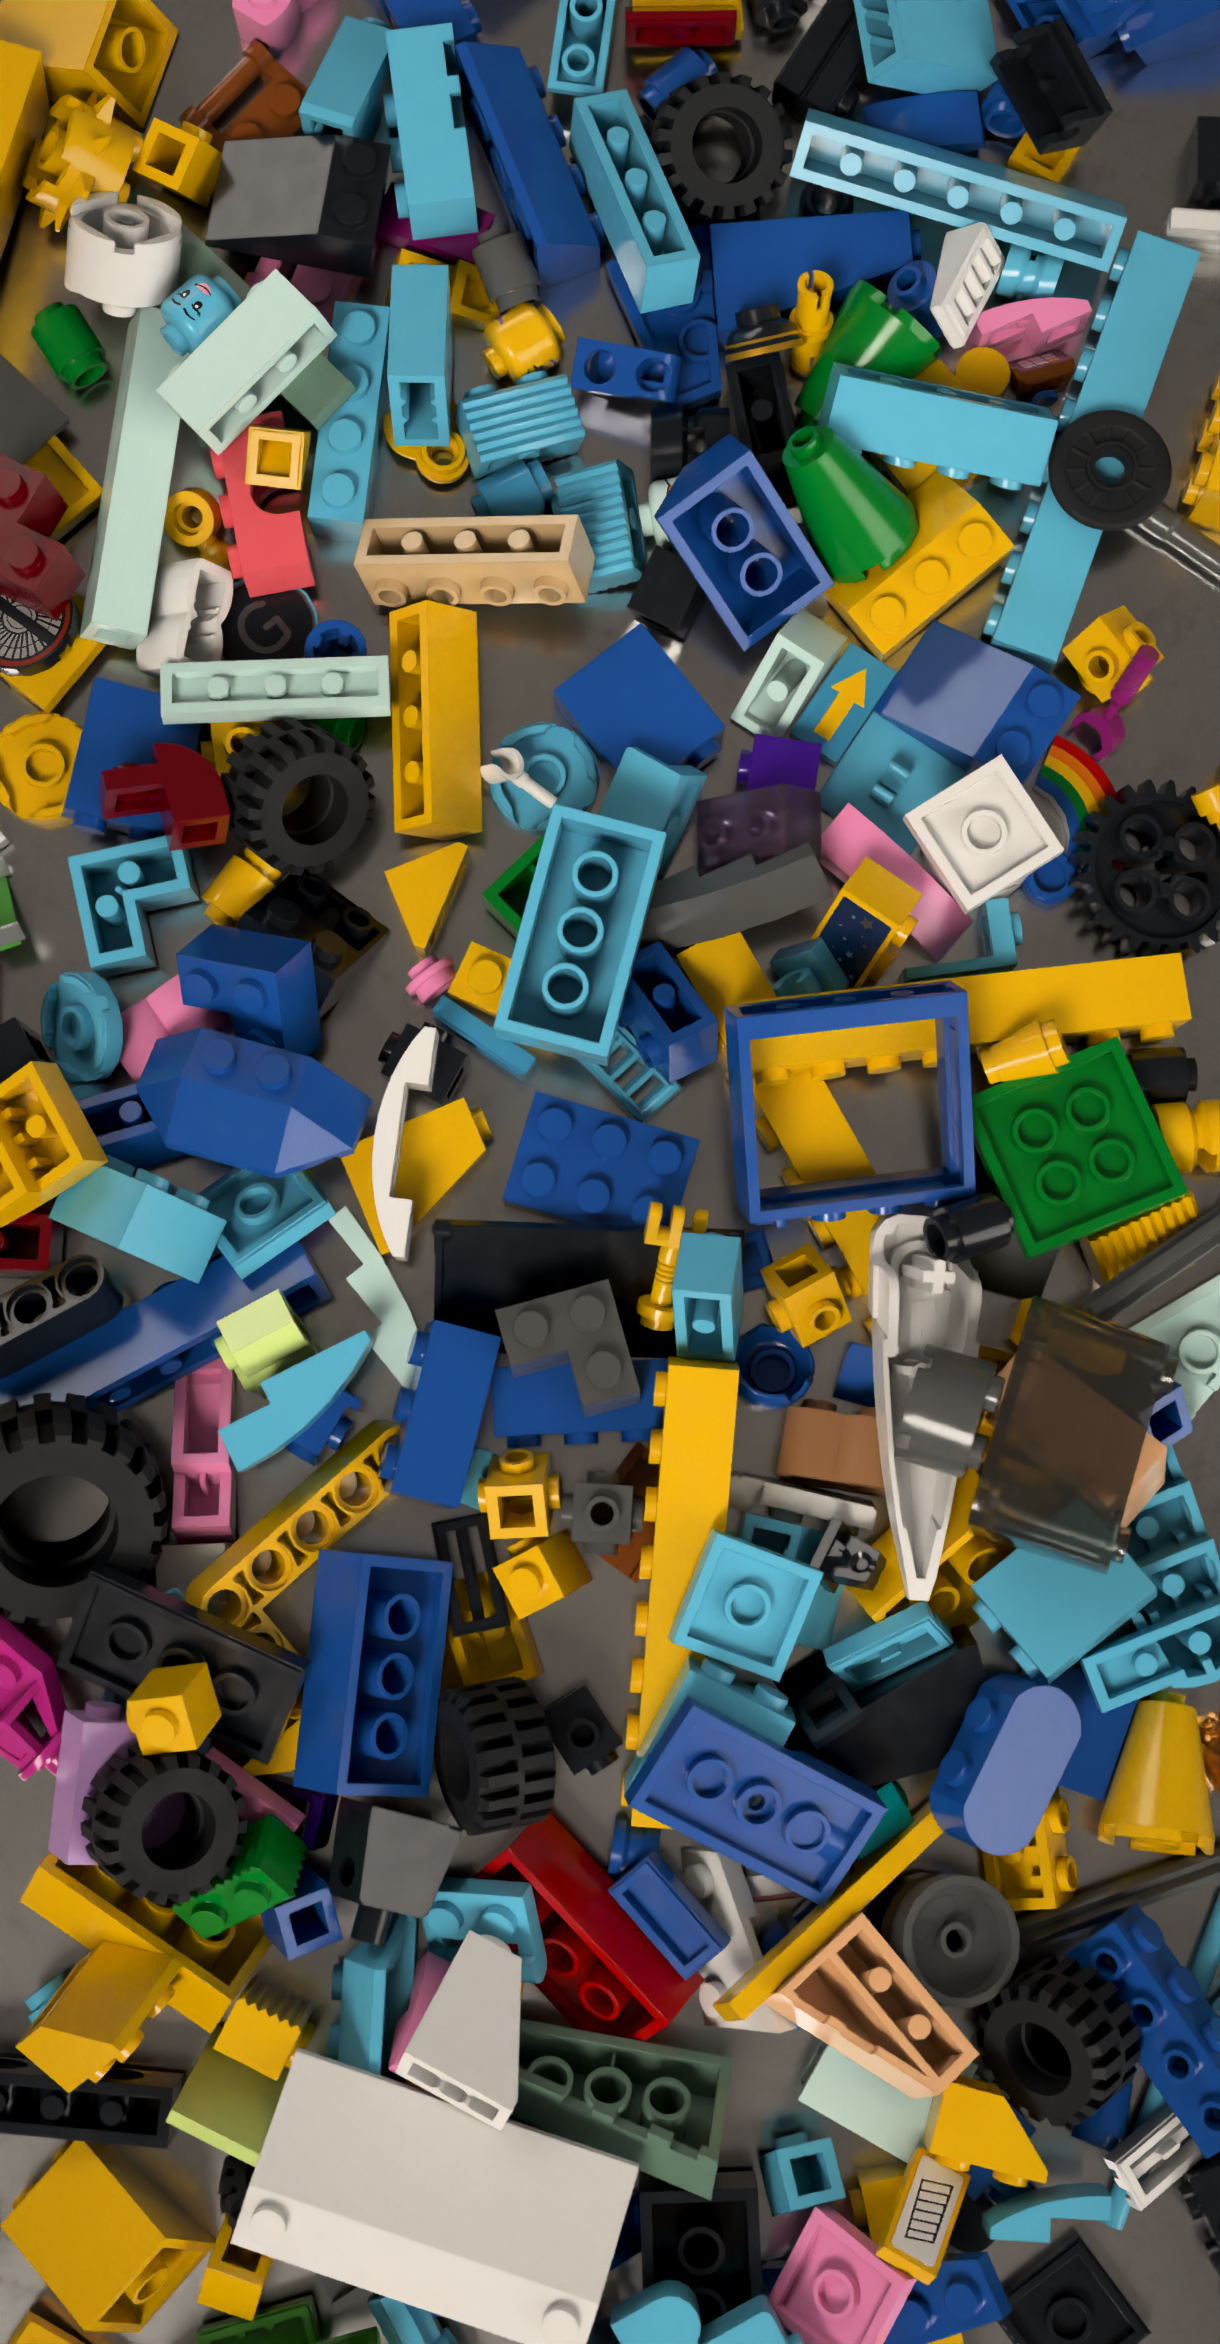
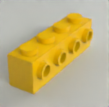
M424 600L389 612L394 833L447 841L482 832L477 612Z

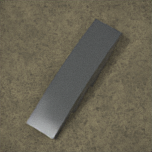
M809 842L757 865L752 853L703 876L700 875L696 865H693L655 883L638 951L658 941L661 942L666 951L723 938L778 920L829 899L834 895Z

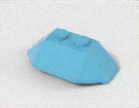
M393 1912L384 1946L358 1940L348 1949L344 1957V1964H334L331 1999L341 2001L340 2024L331 2023L328 2058L405 2084V2078L388 2070L396 2021L409 2009L415 1967L418 1959L420 1918Z

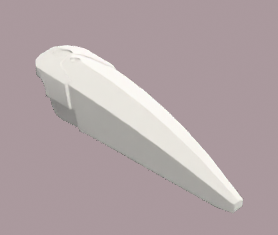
M898 1212L879 1217L870 1231L867 1302L872 1315L876 1424L889 1520L905 1595L909 1600L929 1601L937 1578L957 1477L895 1459L894 1454L896 1447L908 1449L911 1436L901 1434L899 1431L917 1369L920 1367L930 1370L934 1360L923 1354L926 1345L930 1344L978 1358L980 1344L976 1340L982 1303V1285L978 1277V1271L972 1267L970 1260L953 1264L949 1261L946 1262L933 1258L924 1240L923 1225L925 1220L933 1217V1215Z

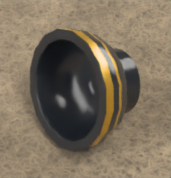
M778 303L734 313L737 328L731 331L726 340L725 362L805 344L801 332L795 323L788 318H781Z

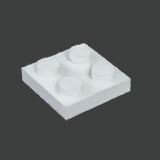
M1002 754L908 812L903 818L906 826L965 915L1058 857L1064 851L1061 843Z

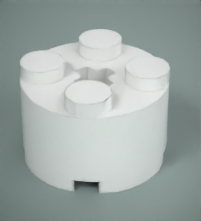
M119 192L91 193L87 199L79 197L71 206L67 233L65 287L72 292L103 303V311L115 317H131L136 314L137 308L160 305L178 289L183 237L180 215L165 203L142 195H137L136 205L118 202Z

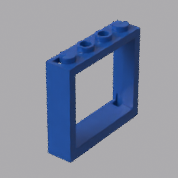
M949 980L724 1006L737 1209L750 1224L755 1223L756 1226L773 1224L776 1228H782L790 1224L789 1219L810 1216L815 1221L832 1222L844 1219L846 1212L867 1209L871 1214L888 1215L900 1212L902 1205L923 1202L927 1207L941 1208L945 1206V1202L957 1201V1198L976 1196L968 997L966 990ZM935 1019L942 1167L759 1189L750 1040Z

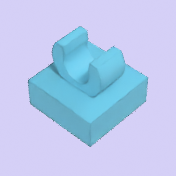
M822 937L779 949L769 962L780 979L773 987L777 997L844 990L849 984V980Z

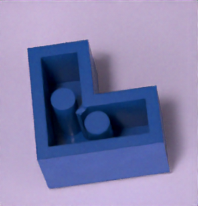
M211 924L176 953L183 1005L232 1014L236 1037L308 1056L322 1043L311 942Z

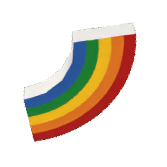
M1056 735L1049 747L1033 790L1050 800L1062 817L1067 837L1065 853L1066 857L1069 858L1075 853L1084 852L1082 848L1072 841L1073 836L1080 831H1090L1082 819L1092 811L1101 813L1097 803L1109 795L1117 800V794L1111 781L1093 758L1069 740ZM1113 860L1112 867L1116 870H1121L1123 863Z

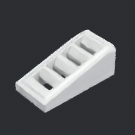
M983 222L946 232L930 310L953 349L965 345L1004 266L1005 258L988 225Z

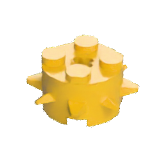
M92 92L86 102L71 94L62 96L48 112L57 120L44 140L35 136L25 163L21 181L22 187L30 190L25 199L41 207L38 219L39 227L44 229L55 220V232H60L66 221L69 220L73 202L79 197L87 199L91 193L119 192L118 202L126 203L130 193V184L124 182L129 165L136 160L141 151L144 139L141 133L132 129L128 124L112 117L116 100L113 94L109 93L98 103L97 92Z

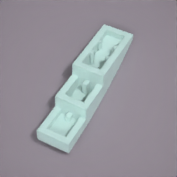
M345 1205L328 1221L363 1263L346 1280L381 1322L379 1326L370 1332L375 1342L372 1349L401 1385L410 1388L415 1365L408 1364L407 1357L414 1332L421 1330L414 1312L385 1258L381 1256L379 1249L351 1210Z

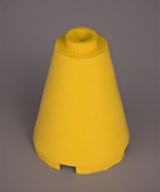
M1157 1691L1150 1695V1700L1138 1702L1097 1826V1840L1114 1845L1115 1836L1131 1837L1130 1849L1183 1856H1195L1197 1844L1206 1855H1213L1215 1834L1197 1710L1192 1706L1185 1705L1186 1696L1173 1692Z

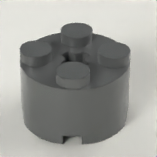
M927 1344L923 1354L934 1360L930 1370L920 1367L917 1369L899 1431L901 1434L911 1436L908 1449L896 1447L894 1458L964 1479L968 1468L980 1471L989 1441V1436L979 1434L985 1411L997 1413L1006 1380L995 1375L997 1367L995 1363Z

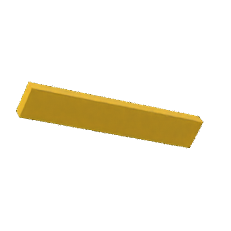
M930 1800L912 1816L915 1821L910 1826L881 1845L836 1888L825 1907L817 1905L712 2004L724 2021L731 2022L747 2019L944 1832L933 1817Z

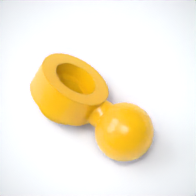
M198 487L185 488L171 495L168 498L164 529L168 536L182 546H197L200 551L198 558L201 557L231 571L227 553V546L231 544L219 541L216 536L221 526L222 516L220 506L214 496ZM191 506L200 510L202 514L201 524L192 520L190 516Z

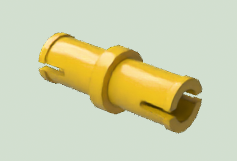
M813 270L812 286L808 288L810 278L808 271L799 277L796 307L789 316V320L795 323L801 332L805 344L791 348L789 363L793 370L805 375L810 372L811 358L814 357V364L834 323L833 314L830 311L834 282L829 274L820 270Z

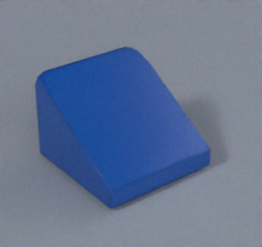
M852 1341L847 1342L832 1397L865 1407H875L872 1347Z

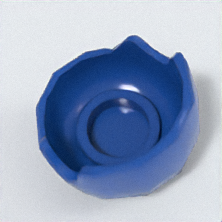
M764 1323L758 1324L741 1337L739 1336L735 1362L738 1363L739 1367L738 1394L747 1403L764 1410H776L794 1404L807 1393L812 1386L815 1374V1359L809 1345L802 1348L790 1330L781 1334L774 1325Z

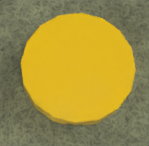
M44 711L23 715L4 727L0 733V802L5 808L22 820L43 825L64 822L70 819L62 817L61 814L82 726L69 718L61 717L59 714L51 712L47 714Z

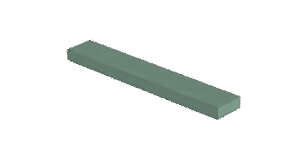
M139 183L129 193L126 203L137 205V195L158 199ZM182 223L181 231L183 237L178 288L196 274H203L211 279L218 275L231 286L243 302L251 287ZM320 353L280 395L319 430L357 389L348 378Z

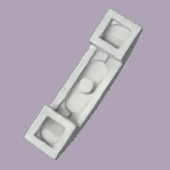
M426 1026L410 1043L390 1078L379 1110L373 1142L372 1182L378 1220L392 1256L396 1260L408 1261L416 1208L413 1200L394 1198L409 1089L432 1092L439 1043L437 1029Z

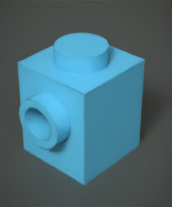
M807 2132L784 2136L773 2140L774 2151L758 2157L772 2217L813 2208L822 2204H829L846 2198L831 2137L809 2142Z

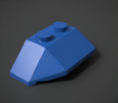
M204 1027L157 1039L136 1086L137 1093L167 1148L276 1179L314 1167L336 1156L339 1159L354 1154L373 1105L372 1098L312 1057Z

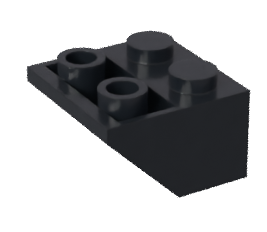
M306 869L302 876L291 874L250 907L243 914L237 926L239 929L311 942L319 1018L340 1000L390 932V929L373 918L368 911L358 907L328 885L322 877L311 874Z

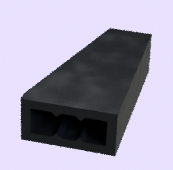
M966 1623L950 1629L954 1644L857 1692L849 1690L864 1713L865 1720L819 1750L815 1749L802 1726L797 1721L784 1747L790 1751H804L869 1787L939 1768L942 1759L949 1752L965 1719L968 1706L975 1699L981 1684L986 1681L978 1644Z

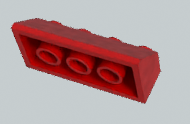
M550 1812L548 1817L542 1820V1822L519 1828L468 1877L472 1879L531 1883L547 1956V1969L544 1980L539 1984H533L575 2029L646 2041L673 2021L705 1980L698 1972H695L687 1980L682 1978L607 1891L614 1883L607 1871L595 1862L570 1835L568 1829ZM506 1943L511 1951L519 1952L517 1944Z

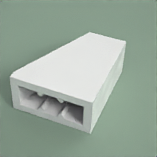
M469 1930L404 2051L395 2073L501 2131L518 2101L522 1958L511 1953L509 1946L499 1938L488 1934L478 1935Z

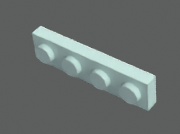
M388 655L160 663L163 725L277 721L281 720V718L303 720L391 716Z

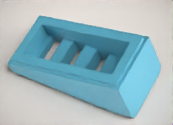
M618 1025L611 1054L621 1045L629 1053L607 1073L599 1066L600 1064L580 1059L576 1060L630 1119L647 1123L681 1091L682 1086L677 1081L668 1084L657 1067L649 1068L638 1052L636 1038L625 1027L621 1028ZM638 1061L644 1069L621 1088L615 1080ZM653 1077L659 1085L636 1104L630 1096Z

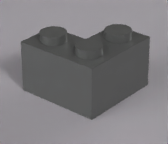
M608 1279L495 1310L513 1378L569 1363L584 1418L640 1403V1388Z

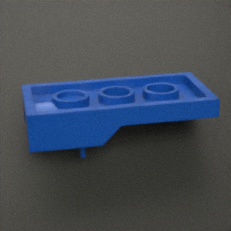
M689 1696L686 1697L624 1794L628 1806L822 1907H825L888 1810L875 1789L804 1751H790ZM752 1795H762V1800L759 1804L755 1806L748 1805V1800Z

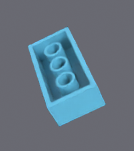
M553 803L493 1026L496 1038L603 1066L608 1065L662 861L667 832Z

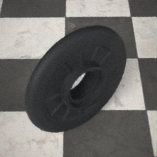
M1101 410L1076 419L1062 431L1051 450L1048 474L1052 492L1059 505L1069 516L1090 528L1117 531L1136 526L1157 511L1168 493L1172 477V466L1165 442L1150 424L1140 417L1124 411ZM1104 457L1116 458L1124 466L1125 478L1119 483H1105L1096 475L1095 463Z

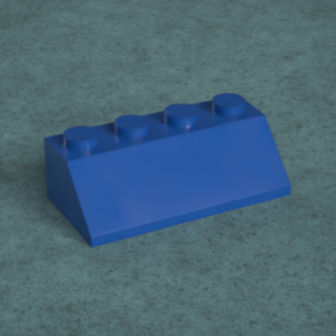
M469 41L456 44L455 51L461 99L515 231H523L542 282L538 286L539 291L599 269L600 247L606 245L605 233L596 212L587 215L581 197L586 196V188L577 164L567 165L561 148L566 146V140L560 121L556 114L547 116L541 99L546 98V91L537 66L527 67L521 50L518 47Z
M319 1549L307 1659L312 1662L304 1682L293 1786L333 1795L429 1797L453 1562Z

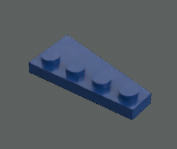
M988 2252L945 2253L937 2277L929 2285L916 2280L884 2344H928L1004 2319L1012 2311V2308ZM787 2260L769 2261L761 2267L762 2278L769 2295ZM784 2326L787 2334L789 2336L792 2335L793 2333Z

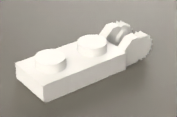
M737 1469L736 1471H731L728 1508L734 1506L735 1510L747 1512L761 1504L770 1506L769 1516L789 1522L802 1523L804 1514L825 1519L824 1528L827 1529L832 1518L835 1517L843 1520L854 1536H858L859 1527L873 1531L877 1509L871 1500L816 1487L781 1481V1479L743 1471L738 1473Z

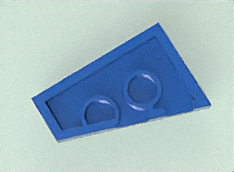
M707 221L689 228L700 254L693 303L640 314L617 259L606 262V272L639 347L682 357L675 403L664 402L665 407H682L684 412L720 398L722 391Z

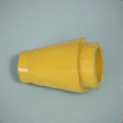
M1037 1019L992 1045L990 1049L979 1052L983 1069L991 1085L1000 1081L1006 1082L1058 1073L1057 1067L1070 1063L1064 1040L1055 1019L1045 1023H1041Z

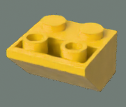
M103 1940L78 1961L15 2047L68 2093L88 2078L93 2083H97L112 2067L116 2059L120 2063L124 2062L141 2043L145 2033L139 2029L140 2025L147 2015L151 2019L156 2017L171 2000L175 1990L169 1984L183 1964L172 1956Z

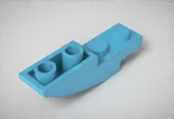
M560 0L547 92L581 97L603 93L619 0Z

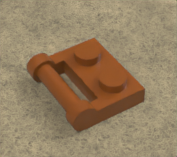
M254 39L243 49L242 55L244 58L196 108L189 106L179 116L180 123L183 120L212 134L213 138L210 145L220 152L223 151L224 141L304 136L298 111L308 88L277 62L263 44ZM260 75L269 84L220 133L212 126L214 121Z

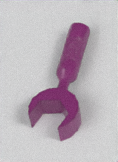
M1143 644L1139 647L1111 690V702L1108 706L1097 704L1089 707L1072 721L1070 730L1084 721L1100 731L1102 749L1092 755L1091 758L1097 760L1104 758L1118 749L1123 743L1125 727L1117 712L1121 706L1128 705L1132 701L1138 689L1160 658L1158 651L1152 646Z

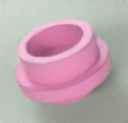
M435 954L426 957L408 972L412 981L406 986L405 990L410 996L417 995L423 1004L434 1000L450 988L456 972L453 970L454 960L451 956L439 960Z

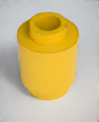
M246 847L239 857L233 855L202 894L201 898L208 904L203 914L215 924L228 927L238 926L243 914L275 887V883L282 876V873L271 867Z

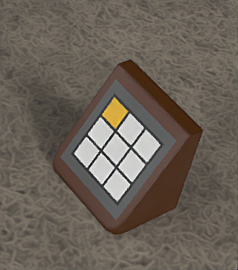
M1053 349L1009 361L1008 364L1011 372L1009 383L1014 399L1016 401H1024L1033 398L1036 393L1042 390L1055 392L1066 389L1076 367L1074 358L1060 350Z

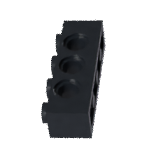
M0 2057V2133L167 2149L178 2132V2128L167 2123L166 2120L182 2090L183 2074L111 2067L97 2083H93L88 2078L68 2093L30 2059Z

